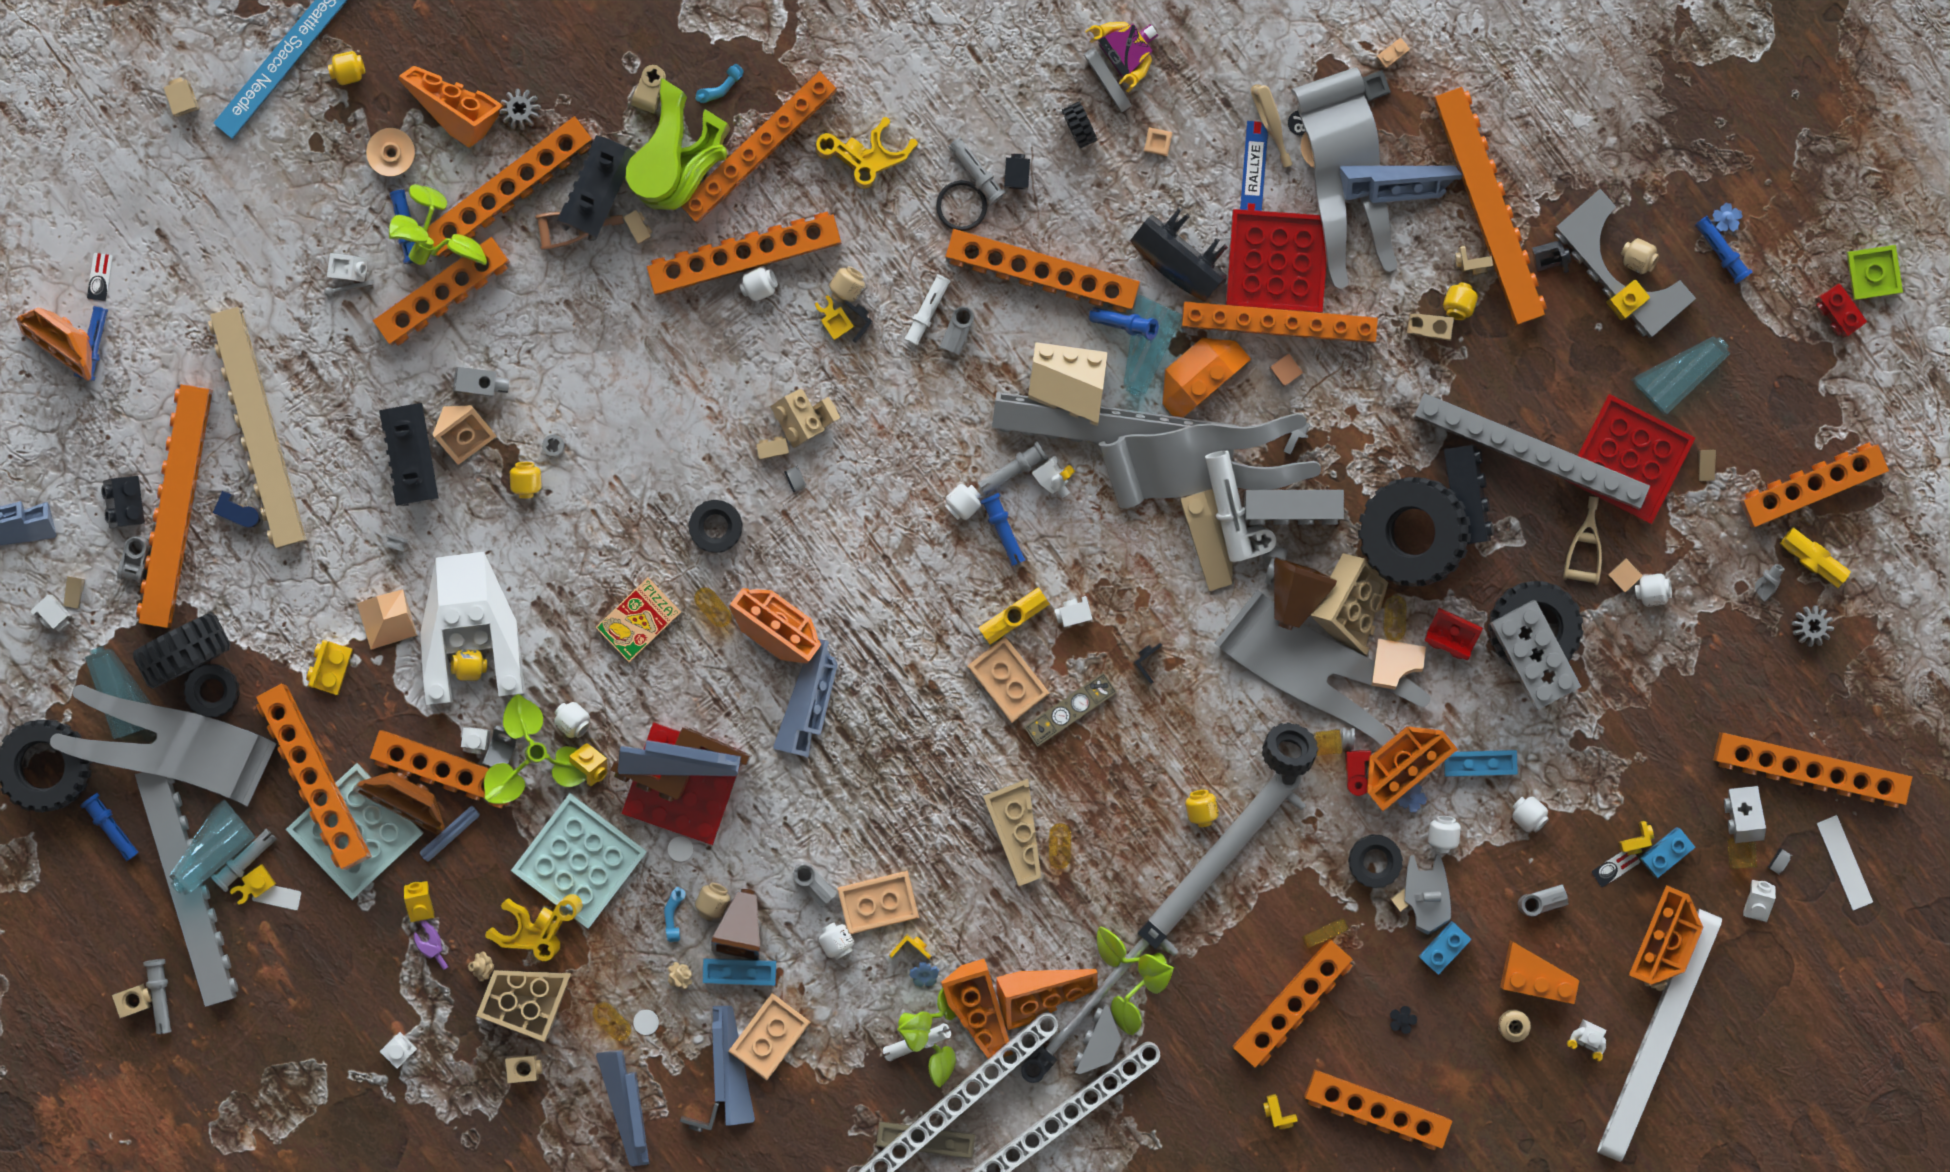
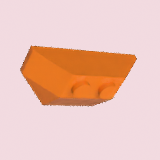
M39 307L16 318L23 335L85 380L89 381L91 379L92 349L89 344L90 338L84 330H78L73 327L66 317L61 318L54 312Z
M1201 338L1165 369L1162 405L1172 416L1184 418L1247 364L1251 358L1236 341Z
M742 588L729 605L741 632L780 660L808 664L821 646L811 618L772 590H749Z
M1406 726L1369 757L1367 793L1380 809L1384 811L1458 749L1442 730Z
M1666 885L1630 971V976L1653 985L1686 971L1704 928L1689 894Z

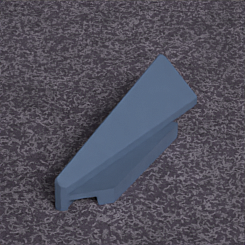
M1340 166L1345 200L1369 196L1372 203L1440 198L1446 193L1445 188L1455 179L1460 180L1462 178V174L1456 166Z
M21 501L0 506V546L56 538V530L48 502L24 510Z
M818 639L821 643L820 648L808 664L803 663L773 746L776 750L809 757L812 733L821 735L838 666L836 659L829 654L827 649L829 642L827 640Z
M647 740L645 750L627 746L620 747L618 773L737 776L741 756Z
M713 1006L712 1032L715 1102L725 1101L726 1125L754 1122L755 1117L744 1063L728 1052L739 1037L733 1007Z
M623 1049L599 1052L596 1054L629 1165L649 1164L637 1073H627Z

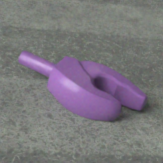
M421 920L420 923L429 935V940L427 942L422 941L421 937L415 932L414 942L416 947L429 959L435 957L442 969L445 970L448 968V965L440 955V952L443 951L440 936L432 925L425 920Z

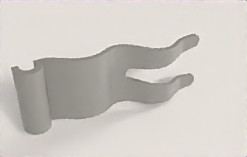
M1356 67L1291 89L1292 95H1295L1299 105L1297 109L1313 153L1316 197L1324 234L1327 267L1332 284L1337 289L1345 288L1348 284L1346 271V204L1340 166H1380L1377 128L1364 94L1363 78ZM1369 196L1361 197L1360 200L1367 216L1374 248L1381 266L1386 272L1394 271L1397 267V260L1391 242L1387 202L1372 203Z
M1295 413L1264 424L1247 427L1223 424H1197L1160 434L1125 435L1118 437L1119 439L1116 442L1106 444L1105 441L1099 442V447L1118 506L1120 508H1130L1140 504L1147 498H1175L1212 489L1205 459L1206 455L1221 449H1247L1266 444L1287 433L1303 428L1307 421L1305 415ZM1231 461L1237 488L1248 490L1278 489L1301 480L1316 477L1321 472V466L1316 461L1291 463L1276 467H1255Z
M1258 589L1215 641L1214 644L1265 681L1289 695L1349 723L1382 746L1394 737L1378 720L1327 683L1330 675L1337 674L1372 685L1375 661L1338 644L1305 624H1302L1300 628L1293 627L1292 630L1278 626L1280 621L1274 619V602ZM1404 676L1398 681L1395 690L1378 687L1407 699L1419 707H1426L1430 703L1429 694Z
M85 685L74 687L73 696L76 699L120 720L155 732L156 740L152 744L81 739L62 734H54L50 738V745L54 749L71 756L105 765L181 780L216 792L248 806L277 744L258 734L210 717L115 697Z

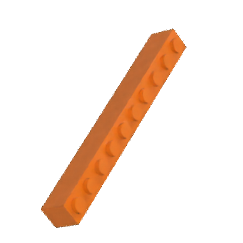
M1463 87L1437 95L1433 98L1458 170L1462 174V181L1489 255L1492 256L1493 266L1514 324L1516 326L1545 315L1544 310L1547 309L1543 296H1538L1535 287L1539 285L1535 274H1530L1527 264H1530V259L1527 251H1522L1519 242L1522 241V237L1518 227L1514 228L1511 219L1514 218L1512 209L1509 204L1505 205L1502 196L1506 195L1501 182L1497 183L1494 173H1497L1494 160H1489L1486 151L1489 150L1485 136L1481 137L1478 128L1481 127L1479 118L1476 113L1472 114L1469 106L1472 105L1471 96L1468 91L1464 92Z
M180 384V389L175 391L174 403H177L176 413L172 412L170 418V427H173L171 437L168 436L166 441V451H169L167 460H164L162 464L161 474L164 475L163 484L159 485L157 492L160 504L159 508H155L153 522H156L155 532L150 534L149 546H152L151 555H147L145 561V570H148L147 578L142 580L140 590L141 594H144L143 601L138 604L136 617L139 618V623L165 628L172 627L213 393L211 389Z

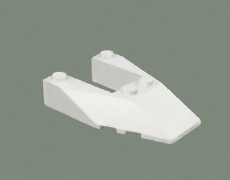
M485 552L436 558L420 632L426 705L453 702L448 654L457 653L460 649L483 650L493 648L498 696L525 693L517 620L509 607Z

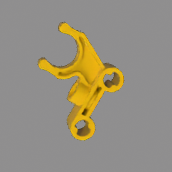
M883 117L879 125L871 132V149H866L852 137L844 144L834 135L825 133L818 137L815 150L817 155L823 159L832 158L834 155L854 170L853 180L855 185L861 189H867L873 185L876 173L906 161L910 153L917 147L918 142L916 139H910L907 147L897 153L886 150L881 144L880 134L890 125V119ZM822 142L824 144L830 142L833 145V149L830 150L827 148L824 151L820 147V144ZM860 172H868L869 180H860Z
M569 894L556 905L553 912L544 907L535 923L532 924L530 915L525 907L514 903L511 899H506L501 907L503 910L513 913L517 918V932L511 936H505L500 934L495 928H490L485 936L487 939L496 942L500 947L533 949V953L538 960L548 961L560 950V941L555 935L562 922L574 919L582 910L583 903L577 895ZM566 905L572 906L573 910L569 911Z

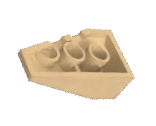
M1213 489L1180 499L1209 592L1231 585L1233 562L1229 560L1221 522L1216 518L1218 510Z

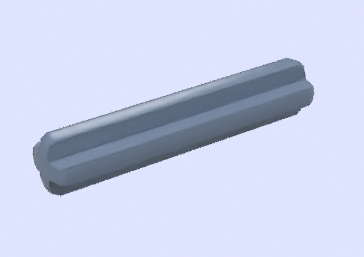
M473 806L469 807L420 851L423 859L430 861L479 817V812Z

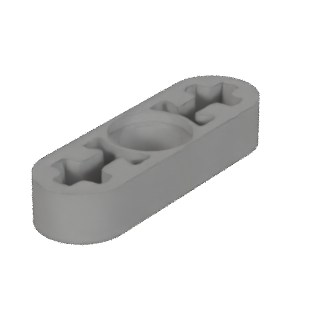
M1093 47L1083 54L1119 111L1122 113L1132 105L1096 49Z

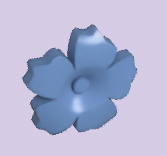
M1725 203L1721 206V211H1714L1712 216L1715 222H1719L1716 225L1719 231H1727L1728 228L1732 232L1738 230L1740 222L1737 220L1742 218V211H1739L1737 208L1732 210L1731 203Z
M1417 783L1402 795V798L1397 801L1399 806L1404 809L1409 806L1410 813H1416L1420 809L1419 804L1424 805L1427 800L1425 793H1420L1422 786Z
M924 961L919 963V968L914 967L910 969V977L913 978L915 986L922 987L924 983L925 986H932L937 982L936 978L939 973L937 966L931 968L930 964Z

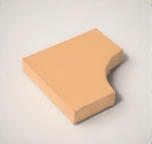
M1378 639L1371 686L1395 690L1398 681L1404 675L1412 672H1422L1426 647Z

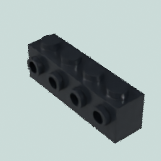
M1477 445L1445 449L1450 489L1456 494V498L1463 502L1466 508L1464 510L1466 517L1470 519L1471 525H1468V533L1471 534L1470 542H1467V545L1491 541V536L1494 535L1492 521H1488L1487 512H1490V502L1488 497L1484 496L1483 490L1487 484L1485 474L1481 473L1480 464L1483 463L1482 452L1480 449L1477 450Z

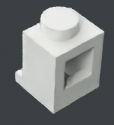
M47 595L30 611L33 615H41L39 620L48 629L52 627L58 632H61L69 625L68 619L72 616L53 595Z
M1081 597V603H1078L1077 599L1063 602L1064 607L1055 609L1058 623L1063 622L1064 627L1092 620L1087 597Z
M464 727L461 742L463 751L486 754L490 730Z
M399 1032L380 1053L396 1068H399L417 1048Z

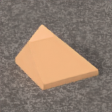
M472 405L444 406L433 432L435 439L457 465L497 437Z
M404 589L357 603L371 650L418 636Z

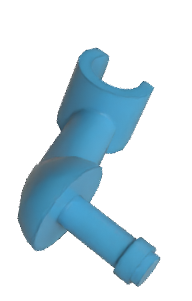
M734 64L726 71L729 77L722 85L716 88L699 89L696 93V101L705 103L725 96L734 83L743 76L744 70L738 64Z
M676 887L672 891L664 908L666 935L669 942H678L680 940L679 927L674 928V912L686 897L684 889Z

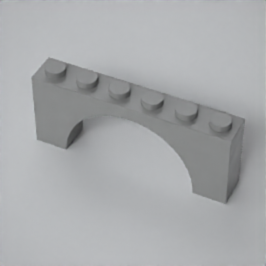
M1599 189L1556 226L1554 230L1557 232L1555 237L1561 241L1562 245L1567 244L1573 250L1571 252L1572 257L1579 264L1583 262L1587 266V274L1595 282L1598 280L1605 287L1602 289L1603 292L1611 299L1626 286L1618 282L1609 273L1602 260L1600 252L1602 227L1616 206ZM1679 280L1664 290L1646 292L1650 296L1649 300L1626 318L1631 317L1636 323L1635 329L1643 337L1647 335L1650 338L1696 298Z

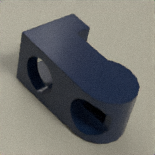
M226 491L221 492L213 511L214 514L244 527L251 528L260 523L261 513L257 508L251 506L244 507L232 501L233 494Z

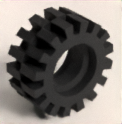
M1080 101L1062 109L1067 125L1080 149L1098 141Z

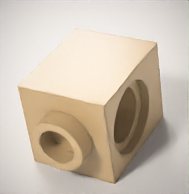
M176 78L169 81L168 86L163 87L174 116L179 117L199 110L191 83L188 80Z
M144 984L112 995L120 1018L152 1007L150 1004L152 1002L151 992L148 988L144 987ZM130 994H136L139 997L140 1002L137 1007L129 1003Z
M537 1054L512 1056L505 1059L508 1083L536 1081L539 1079L538 1074H542V1062L537 1060ZM519 1063H528L531 1067L530 1073L527 1075L521 1074L518 1070Z

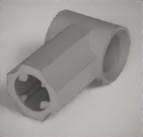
M961 306L955 309L941 342V348L958 355L960 354L974 320V314L970 308ZM960 310L969 312L970 320L968 323L960 324L956 320V314Z
M802 862L794 868L793 875L796 883L821 907L825 906L837 894L811 864ZM801 868H807L811 871V876L807 880H801L797 876L798 871Z
M1562 884L1532 894H1525L1518 901V909L1523 915L1536 916L1540 913L1569 905L1568 897ZM1529 898L1536 902V908L1532 912L1527 911L1525 908V902Z

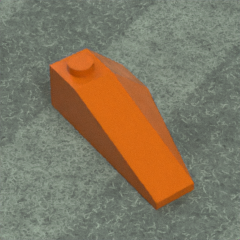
M416 66L411 67L399 75L398 78L448 134L468 148L485 137L500 115V110L504 107L483 92L477 90L475 94L463 89L464 85L456 82L455 85L444 82L441 76Z
M985 959L961 965L941 982L948 1006L954 1011L962 1025L968 1030L974 1041L989 1059L1009 1042ZM1012 1050L1005 1051L1003 1058L1013 1055Z
M1097 970L1018 971L997 977V996L1006 1029L1011 1030L1028 1025L1036 1019V1016L1046 1011L1050 1013L1056 1011L1057 1005L1065 1001L1073 1002L1098 989Z

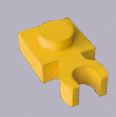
M827 295L825 297L829 302L828 306L821 308L818 302H816L815 307L819 312L825 313L826 317L821 319V322L835 341L854 328L841 307L836 310L833 309V300Z
M261 864L241 878L245 883L244 886H236L231 889L230 893L234 894L236 891H241L243 898L237 903L243 904L248 900L249 894L252 893L257 898L276 883L263 864Z

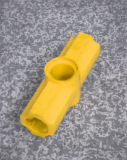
M1794 527L1787 532L1780 542V545L1800 559L1799 562L1813 573L1821 575L1836 588H1839L1851 573L1848 568L1831 557V553L1818 543L1810 541Z
M1037 587L978 628L991 645L1049 606L1050 603L1040 588ZM1011 609L1020 611L1021 619L1019 622L1011 623L1008 620L1007 614Z

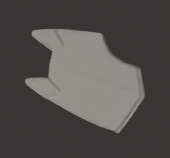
M1439 854L1435 856L1432 870L1419 871L1413 855L1409 857L1404 901L1414 910L1416 929L1427 935L1442 927L1451 919L1449 888L1444 865Z

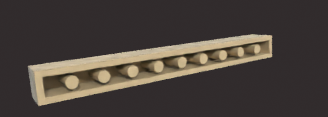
M235 307L210 314L209 328L212 335L216 334L218 344H215V350L218 358L223 359L225 366L221 368L225 382L229 381L231 388L228 391L229 400L232 405L235 404L237 414H234L238 428L242 427L244 437H241V443L244 451L249 452L251 459L247 461L251 475L255 474L257 483L254 484L255 493L258 498L261 497L264 507L260 508L263 520L268 521L270 530L267 531L269 542L271 545L274 544L275 548H281L306 541L242 308Z

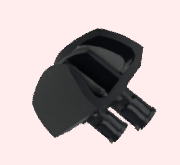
M595 136L588 152L589 157L583 162L584 168L578 173L579 179L573 184L574 190L569 193L568 203L565 202L557 219L562 229L567 231L570 227L576 229V235L583 231L589 234L587 240L594 241L597 239L626 176L628 162L636 153L634 150L608 138Z
M1178 207L1166 223L1161 222L1151 214L1130 239V242L1164 277L1182 290L1205 302L1227 276L1215 265L1218 258L1227 250V245L1224 244L1219 250L1215 251L1220 239L1215 238L1204 254L1199 253L1177 233L1190 218L1188 213L1178 221L1177 219L1183 210Z
M422 403L379 410L382 430L386 434L384 442L388 446L386 453L390 457V462H388L389 467L392 469L390 476L394 480L392 488L395 505L409 506L410 503L416 502L420 504L421 501L430 500L432 502L438 500Z

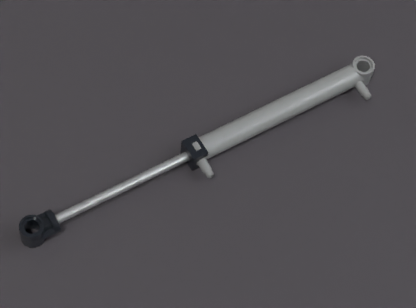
M1276 773L1149 920L1141 926L1137 933L1142 939L1125 958H1138L1149 944L1155 949L1158 946L1162 947L1172 956L1178 953L1174 945L1166 939L1168 933L1279 806L1287 799L1300 810L1305 808L1306 804L1293 792L1301 782L1300 775L1295 777L1294 782L1290 785H1285L1282 782V774ZM1121 962L1046 1048L1041 1045L1024 1060L1021 1065V1074L1025 1081L1037 1083L1043 1079L1044 1075L1058 1060L1053 1054L1133 963L1124 964ZM1030 1064L1038 1065L1040 1068L1039 1074L1036 1076L1028 1075L1026 1072L1027 1066Z

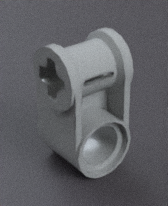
M137 536L126 541L118 567L117 579L122 580L126 578L142 584L146 574L145 561L150 551L149 541L146 538ZM135 541H139L142 544L143 549L140 554H136L132 550V544Z

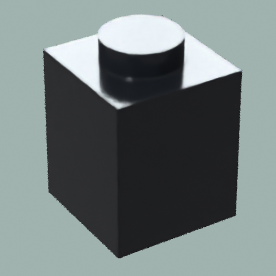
M1011 154V158L1006 157L1005 189L1028 190L1030 159H1025V154Z

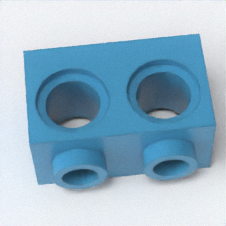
M1676 827L1641 855L1639 859L1652 875L1658 878L1692 851L1695 846L1684 832Z
M1451 921L1418 957L1439 975L1472 939Z

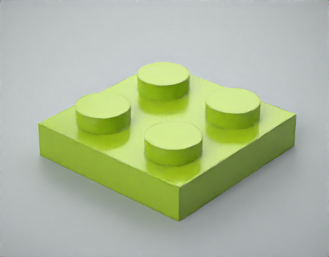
M1896 245L1846 252L1853 300L1903 293Z

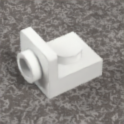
M330 253L327 277L358 282L365 281L367 258Z

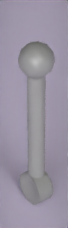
M374 280L338 288L327 287L324 293L330 297L337 292L374 285Z

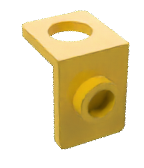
M1633 280L1614 297L1606 301V303L1618 318L1623 320L1649 300L1650 296L1637 280Z
M908 934L889 954V957L892 958L908 940L928 959L932 956L925 949L927 947L926 943L916 936L913 939Z

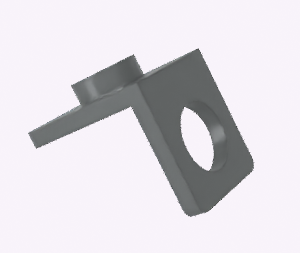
M494 727L492 740L483 760V765L489 768L498 763L509 764L516 746L517 739H508L500 735L505 734L509 736L502 727Z
M720 1101L715 1102L710 1123L684 1116L680 1118V1122L689 1124L688 1128L702 1132L703 1128L712 1130Z

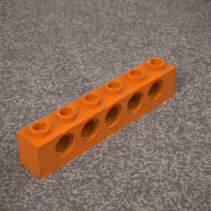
M493 237L480 244L489 262V267L486 271L479 272L476 267V261L462 257L373 320L390 345L395 343L397 346L401 345L409 339V333L414 330L417 332L421 331L429 325L428 320L433 316L441 317L449 311L447 307L453 302H456V304L461 303L468 297L467 293L473 288L479 290L488 283L487 278L493 274L499 276L508 269L506 265L510 261ZM461 273H467L469 276V281L464 286H460L457 283V277ZM441 287L449 289V296L444 300H440L437 297V291ZM421 301L429 303V310L424 314H420L417 310V306ZM406 314L410 322L408 326L401 328L397 322L398 318Z
M1870 442L1856 447L1858 451L1849 455L1848 452H1844L1834 456L1835 461L1826 464L1825 461L1811 466L1813 471L1804 474L1803 470L1789 475L1791 479L1782 483L1779 479L1767 484L1768 489L1759 493V490L1755 489L1745 493L1746 498L1740 502L1751 528L1888 472L1889 469L1879 445L1871 446ZM1856 458L1861 459L1864 463V467L1860 472L1855 471L1853 468V461ZM1834 467L1841 471L1839 481H1834L1830 476V472ZM1811 477H1815L1819 481V487L1815 491L1808 487V480ZM1789 486L1794 487L1797 491V495L1793 500L1788 499L1785 494ZM1767 495L1774 499V506L1771 509H1767L1763 505V499Z
M379 730L370 756L371 759L375 760V765L387 769L389 765L397 767V772L410 777L412 773L420 775V780L434 785L435 781L443 783L444 789L455 793L457 789L467 792V797L478 801L480 797L485 798L483 784L489 767L387 731ZM396 747L401 748L404 752V757L401 761H396L392 757V751ZM419 755L424 756L427 760V765L424 769H419L415 765V759ZM441 763L447 764L450 768V773L447 777H442L438 774V766ZM464 771L472 774L473 780L470 785H465L461 782L460 776ZM510 802L503 804H488L502 809L503 805L509 806Z
M1329 939L1238 1039L1233 1048L1255 1068L1258 1064L1263 1066L1271 1057L1269 1052L1274 1046L1279 1048L1288 1038L1285 1034L1291 1028L1295 1030L1303 1022L1302 1015L1307 1010L1312 1012L1320 1003L1318 1000L1323 992L1328 994L1336 985L1334 980L1338 975L1344 976L1351 969L1352 965L1350 962L1353 959ZM1325 962L1333 964V971L1329 975H1323L1320 971L1321 965ZM1308 980H1314L1317 983V989L1313 993H1307L1304 990V984ZM1292 998H1298L1301 1001V1007L1296 1011L1288 1009V1002ZM1276 1016H1281L1285 1019V1024L1280 1029L1273 1028L1271 1024L1272 1019ZM1260 1034H1265L1269 1038L1268 1044L1264 1047H1259L1255 1044V1039Z
M1315 1069L1304 1095L1305 1099L1309 1100L1308 1104L1320 1109L1322 1105L1330 1107L1333 1114L1344 1117L1345 1113L1354 1116L1353 1121L1363 1125L1371 1122L1377 1125V1130L1388 1134L1393 1130L1400 1133L1399 1138L1413 1142V1139L1423 1141L1422 1146L1431 1150H1436V1147L1443 1149L1452 1124V1120ZM1330 1088L1338 1090V1097L1333 1101L1325 1098V1093ZM1354 1096L1361 1099L1360 1106L1356 1109L1349 1108V1099ZM1373 1106H1383L1384 1112L1380 1117H1373L1371 1115ZM1398 1113L1406 1115V1122L1401 1126L1395 1125L1393 1121ZM1423 1121L1427 1122L1429 1130L1425 1134H1419L1416 1130L1417 1125Z

